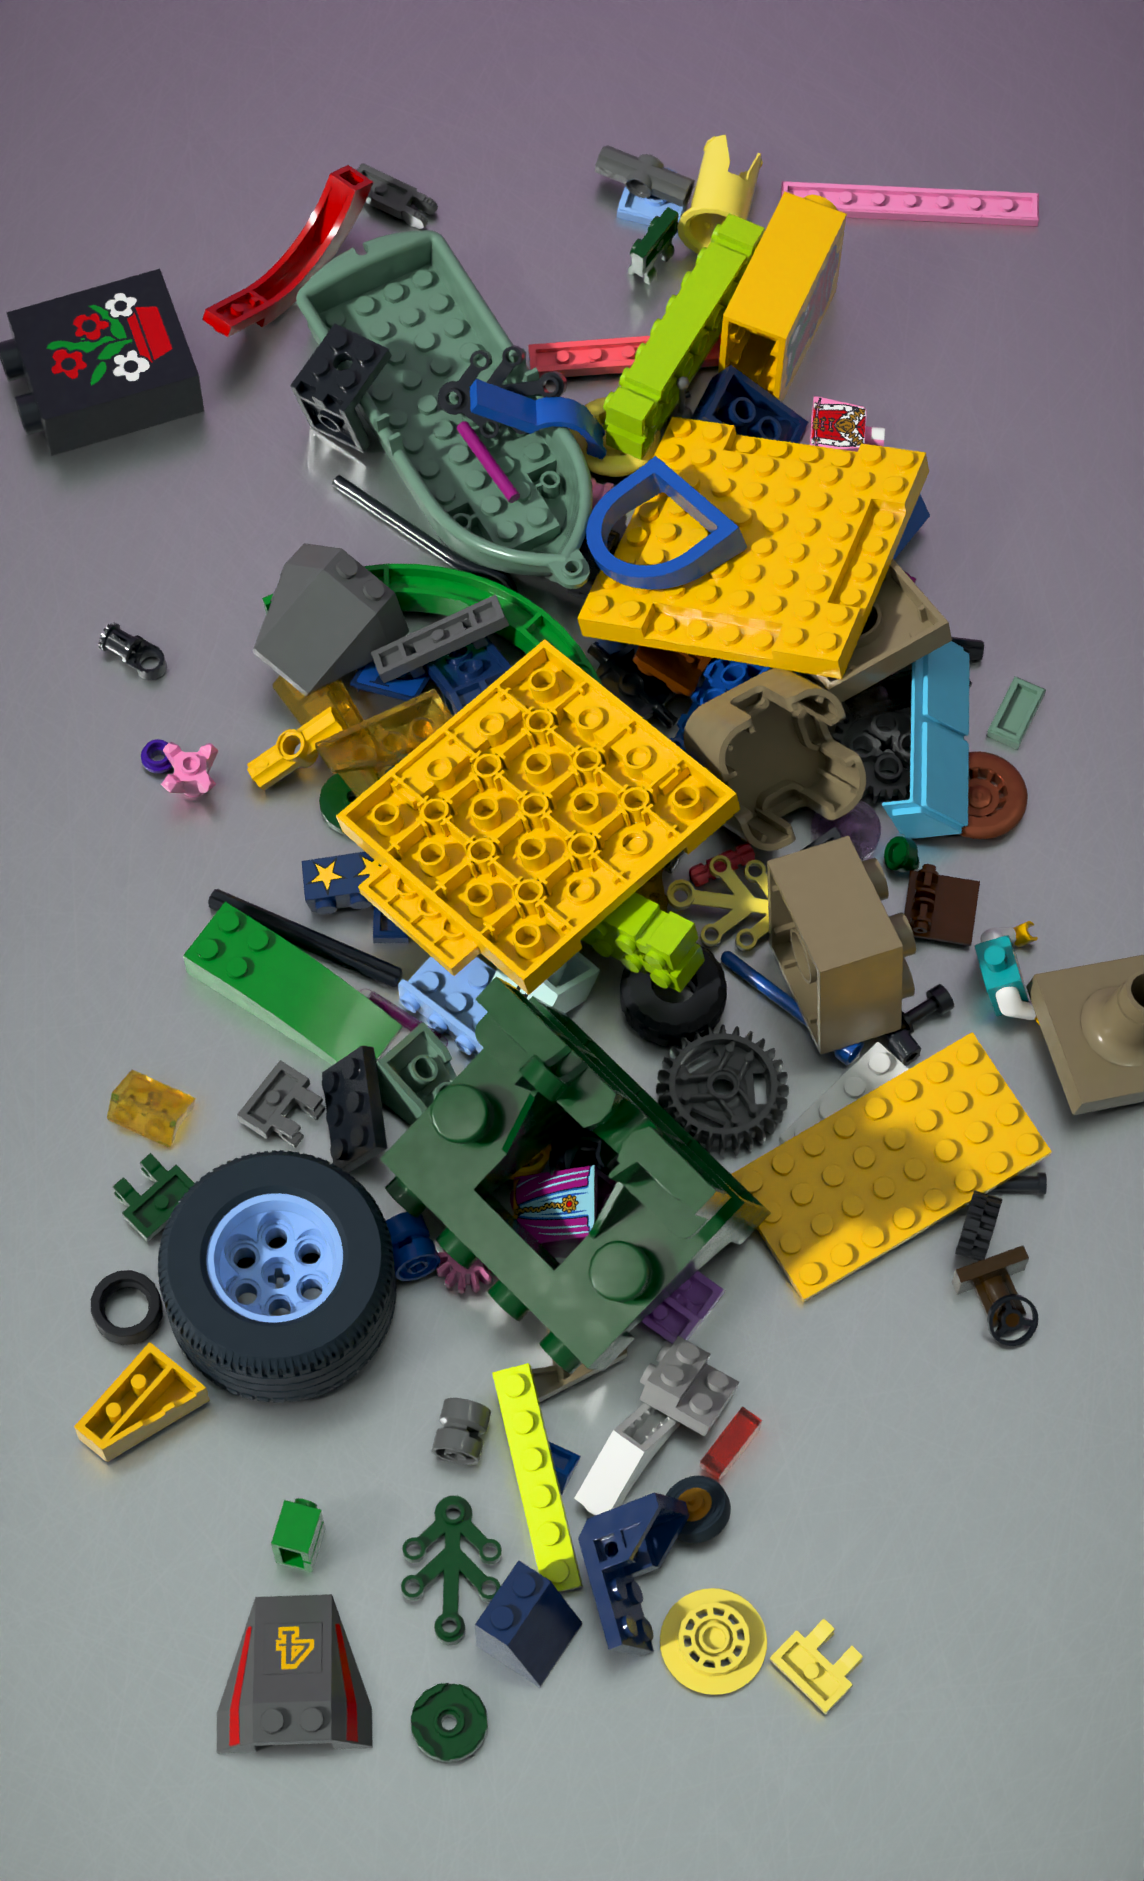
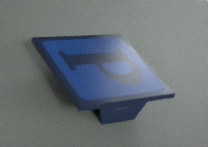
M372 661L357 671L350 685L357 688V692L361 689L411 703L415 702V707H417L431 677L426 672V674L414 679L411 673L408 672L389 682L383 683L376 665Z

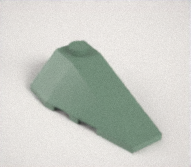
M424 1022L419 1024L376 1063L381 1101L410 1125L432 1104L437 1094L449 1086L457 1077L450 1064L452 1057L447 1047Z

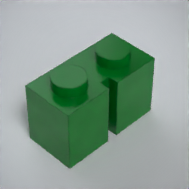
M296 1498L295 1502L284 1500L271 1541L276 1563L313 1572L326 1530L322 1510L317 1509V1504L301 1498Z

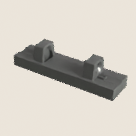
M495 594L376 649L371 654L383 683L389 682L408 672L415 679L426 674L423 665L471 643L476 650L488 645L485 637L509 626V623Z

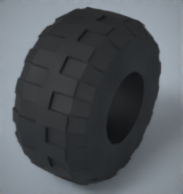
M701 946L705 961L686 985L691 989L693 995L682 1003H669L657 997L653 991L657 984L650 978L651 973L648 971L646 974L640 971L634 973L625 967L620 983V1003L622 1012H624L626 1021L631 1028L644 1039L655 1042L658 1045L678 1047L681 1044L682 1037L693 1042L697 1032L703 1037L706 1036V1030L709 1026L711 1029H714L725 1009L727 981L725 980L721 963L717 961L711 951Z

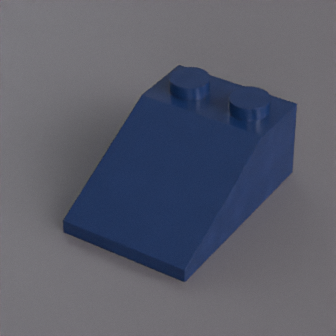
M732 365L711 378L691 417L693 420L734 425L737 435L799 443L809 423Z

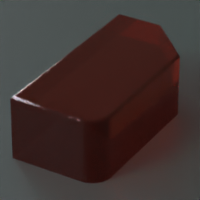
M742 1406L701 1459L699 1467L719 1481L729 1472L761 1429L762 1420Z

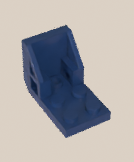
M487 636L485 638L488 645L478 650L471 643L423 665L424 670L441 690L450 719L512 667Z
M654 1492L586 1520L578 1541L609 1650L636 1656H643L654 1652L651 1642L653 1630L650 1622L644 1617L641 1607L643 1594L634 1578L656 1570L663 1564L690 1516L685 1501Z

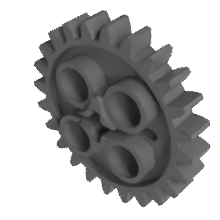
M894 703L893 706L886 704L863 711V714L854 713L852 715L845 712L846 719L843 720L844 723L838 722L836 724L835 732L837 734H832V738L856 752L855 749L859 748L869 752L864 755L857 753L862 760L866 772V787L861 799L870 793L872 794V802L876 804L880 796H884L886 802H891L893 796H897L899 801L905 800L906 793L910 794V753L906 752L904 748H911V703L905 709L900 708V703ZM885 726L892 731L882 732L878 727ZM890 770L895 775L885 776L880 771Z

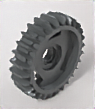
M724 1024L721 1025L718 1034H713L709 1026L706 1030V1036L701 1037L697 1032L693 1042L682 1037L681 1049L674 1046L671 1047V1058L664 1057L662 1061L664 1070H659L657 1076L658 1081L661 1082L656 1085V1093L660 1095L657 1103L699 1143L705 1144V1149L709 1153L713 1146L718 1147L720 1156H724L726 1147H732L734 1154L738 1155L740 1144L743 1143L751 1151L753 1149V1138L763 1144L766 1138L765 1132L774 1134L776 1130L774 1122H782L784 1115L782 1111H785L788 1105V1099L785 1098L789 1095V1086L785 1085L788 1074L787 1072H780L783 1068L782 1059L772 1061L775 1057V1048L763 1051L765 1039L762 1038L755 1044L752 1042L753 1032L749 1031L745 1038L741 1037L738 1026L735 1027L732 1034L726 1033ZM716 1053L718 1056L691 1073L685 1068L701 1056ZM761 1073L765 1079L767 1104L755 1103L753 1074ZM718 1079H726L732 1083L733 1090L727 1095H720L714 1091L712 1085ZM694 1111L724 1125V1127L714 1128L695 1120L690 1114Z

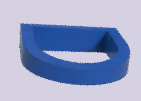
M654 456L645 465L609 490L599 500L591 512L586 529L588 547L596 564L604 574L616 582L639 589H666L687 584L702 577L747 549L740 528L657 456ZM660 493H665L711 533L677 558L655 565L630 564L616 558L607 549L608 536L615 523L625 514Z

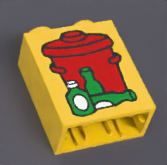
M784 191L723 314L718 373L732 365L781 402H783L837 290L847 214L838 211L836 206L828 199L818 195H807L802 198Z

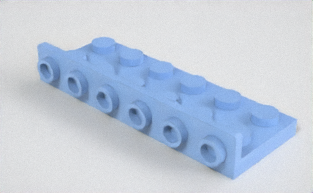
M430 956L408 982L405 979L400 981L398 984L399 1000L409 1011L413 1013L418 1011L425 1016L428 1024L440 1034L446 1032L454 1038L455 1044L468 1055L473 1053L477 1056L484 1047L476 1039L475 1028L488 1011L475 999L490 984L496 971L476 957L453 976Z

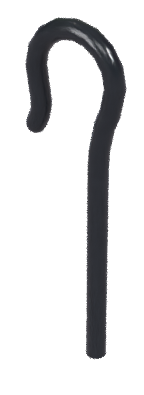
M341 475L334 479L333 487L445 563L460 571L472 573L497 582L518 593L515 583L505 573L478 565L461 557Z

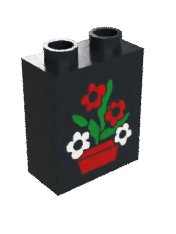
M160 269L6 312L12 339L0 342V360L8 382L25 377L30 393L14 397L26 436L41 431L44 432L51 456L204 412L199 374Z

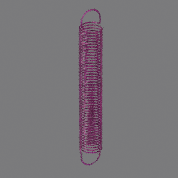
M371 991L372 995L369 997V1000H372L374 1004L383 1009L384 1012L386 1011L388 1015L390 1014L391 1017L393 1016L394 1019L398 1018L399 1021L401 1020L404 1027L408 1025L413 1030L418 1024H421L420 1020H416L417 1018H413V1016H410L409 1013L397 1005H392V1002H388V1000H385L375 991ZM429 1027L435 1035H439L440 1038L443 1037L440 1033L438 1034L437 1031Z

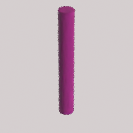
M467 421L458 424L457 431L508 502L514 503L520 498L519 492Z

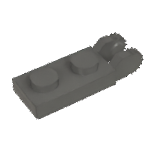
M361 163L358 167V172L373 181L365 203L399 219L403 218L408 225L419 229L426 227L428 224L426 216L410 206L413 203L418 210L433 215L438 209L436 201L418 192L417 188L364 163Z

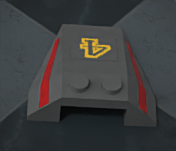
M332 1594L255 1597L217 1711V1753L256 1752V1746L318 1743H332L334 1749L373 1748L372 1707Z

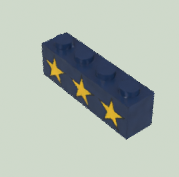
M366 852L302 861L305 901L311 912L331 914L339 908L365 909L370 907L372 903L360 893L358 886L378 870L381 865Z

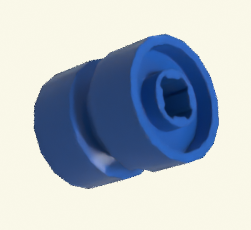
M403 1212L386 1220L392 1241L397 1279L401 1281L417 1280L427 1276L439 1266L440 1257L433 1240L429 1238L430 1233L422 1214L416 1218L408 1212Z

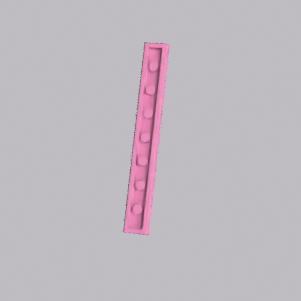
M786 181L781 183V198L784 191L802 198L807 195H818L831 201L838 211L846 213V218L1037 227L1039 222V193Z

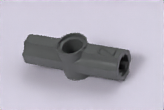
M606 145V147L603 146L595 165L596 173L624 183L628 191L640 198H648L650 195L683 207L690 200L695 180L664 168L663 163L658 158L649 154H642L638 158Z

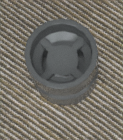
M445 1399L439 1418L443 1428L436 1431L431 1450L432 1453L439 1458L458 1464H478L484 1441L479 1436L487 1431L491 1410L485 1405L468 1399Z

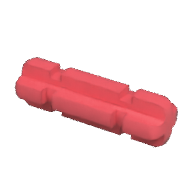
M749 843L736 846L735 851L730 849L719 854L726 856L730 860L733 871L738 869L739 864L745 866L749 861L755 860L754 850ZM712 858L706 860L705 865L699 863L689 869L690 879L695 886L708 883L709 878L716 879L709 871ZM717 861L713 864L717 872H724L727 869L726 864L722 861Z

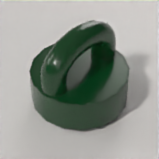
M896 836L888 842L884 851V860L889 869L897 872H907L909 870L916 871L919 868L918 849L913 840Z

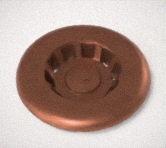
M969 752V778L971 780H969L968 826H963L962 833L959 835L972 839H990L1001 836L1013 829L1025 813L1028 801L1025 782L1019 771L1004 758L988 752ZM1004 794V797L999 798V795Z

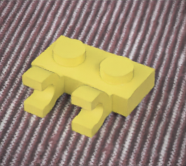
M823 1619L806 1638L796 1630L770 1657V1661L826 1715L852 1688L853 1684L846 1676L862 1662L863 1656L851 1646L832 1665L818 1651L834 1635L835 1628Z

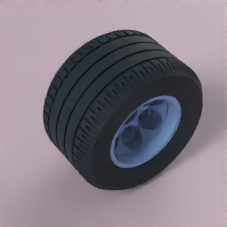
M284 1150L241 1156L242 1158L229 1160L227 1164H221L219 1167L214 1168L212 1172L206 1173L205 1176L200 1178L199 1182L196 1181L189 1188V1192H186L179 1200V1204L175 1206L162 1234L158 1253V1280L161 1295L179 1347L187 1359L191 1361V1364L208 1380L224 1390L227 1389L228 1392L238 1396L242 1395L243 1398L251 1400L257 1399V1401L261 1402L273 1401V1403L300 1401V1399L307 1400L316 1397L318 1394L322 1395L330 1392V1389L337 1388L344 1384L345 1380L348 1381L355 1376L357 1371H360L368 1363V1360L372 1359L384 1341L385 1335L388 1333L395 1310L397 1289L389 1228L382 1211L366 1188L348 1172H343V1169L335 1164H330L329 1161L319 1157L315 1158L314 1155L300 1154L299 1152L292 1151L284 1152ZM274 1238H283L287 1241L283 1247L278 1249L268 1246L269 1242ZM308 1253H315L320 1256L319 1260L313 1264H306L301 1261L302 1257ZM249 1257L255 1260V1263L246 1269L236 1266L242 1258ZM277 1278H284L283 1287L276 1288ZM311 1288L319 1289L322 1292L314 1300H308L303 1297L304 1292ZM245 1293H253L257 1296L256 1300L250 1304L238 1302L239 1297ZM284 1308L290 1311V1314L271 1316L276 1309Z

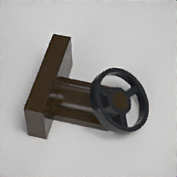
M1024 1245L956 1269L952 1279L957 1295L975 1289L987 1316L989 1333L996 1341L1006 1346H1017L1025 1343L1033 1336L1038 1326L1036 1307L1026 1297L1018 1295L1010 1278V1275L1024 1271L1027 1266L1029 1256ZM1021 1301L1026 1302L1031 1308L1032 1320L1024 1317L1027 1313ZM1021 1325L1030 1326L1026 1334L1016 1340H1003L1000 1338L1007 1330H1017ZM998 1326L996 1332H994L993 1328Z

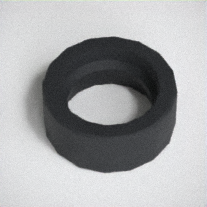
M133 1270L117 1271L104 1277L95 1287L90 1299L91 1315L99 1333L107 1340L120 1345L137 1344L148 1339L158 1329L163 1317L162 1300L155 1283L145 1274ZM123 1288L138 1289L148 1300L146 1317L132 1327L121 1328L114 1326L105 1314L107 1299L114 1292Z

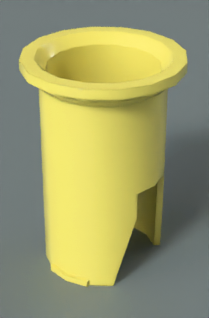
M726 134L714 136L706 142L691 207L681 215L677 225L678 236L684 245L699 254L703 247L707 248L709 246L716 225L719 223L723 224L729 213L748 220L759 170L763 164L761 153H758L748 171L740 172L739 175L728 172L730 158Z

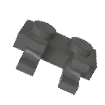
M280 1060L239 1111L237 1118L239 1122L266 1139L275 1131L285 1142L296 1148L304 1138V1135L299 1132L301 1130L299 1124L285 1117L296 1103L315 1120H318L326 1109L321 1104L323 1101L322 1097L307 1090L310 1085L309 1078Z

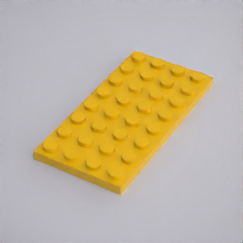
M971 1032L733 1172L732 1175L771 1212L757 1227V1230L804 1303L967 1206L971 1202L974 1190L987 1194L1051 1155L1052 1151L974 1033Z

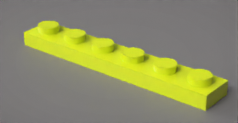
M527 1363L492 1372L539 1574L550 1580L559 1592L583 1587L531 1365Z

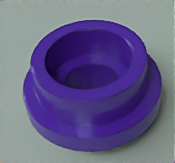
M155 739L144 746L141 752V761L145 769L152 773H164L173 767L163 752L168 742ZM156 755H163L165 757L160 761L153 760Z

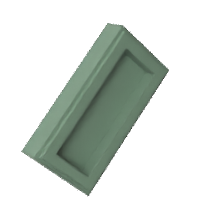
M1015 676L986 736L1018 750L1045 696L1046 689Z

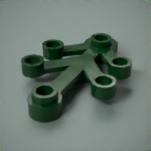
M452 1495L443 1498L437 1504L434 1513L435 1521L417 1538L407 1539L402 1547L404 1558L408 1562L418 1563L425 1557L426 1549L445 1534V1548L416 1575L405 1577L401 1583L403 1596L408 1600L415 1601L422 1597L424 1589L444 1571L443 1613L436 1619L434 1629L437 1639L445 1645H455L465 1635V1622L458 1614L459 1571L475 1586L479 1597L485 1602H490L501 1587L496 1578L487 1577L460 1549V1534L479 1550L481 1561L488 1565L495 1564L500 1560L502 1556L500 1543L494 1539H488L471 1522L472 1508L468 1501L460 1496ZM451 1508H456L461 1514L457 1519H450L446 1515L447 1511ZM414 1544L420 1546L421 1552L418 1555L411 1556L407 1553L409 1546ZM488 1546H493L498 1552L494 1557L489 1558L483 1554V1550ZM410 1582H416L420 1586L419 1591L414 1594L408 1593L405 1588ZM485 1584L495 1585L496 1592L492 1595L484 1594L482 1588ZM446 1621H454L457 1624L456 1630L453 1632L444 1631L442 1626Z

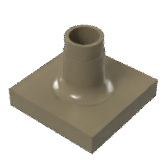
M892 559L843 678L836 679L804 674L811 682L833 693L842 703L858 693L889 686L893 673L952 641L949 622L897 562ZM879 694L863 697V699L872 698Z
M1144 955L1035 974L1027 984L1026 989L1072 1114L1078 1115L1144 1102Z

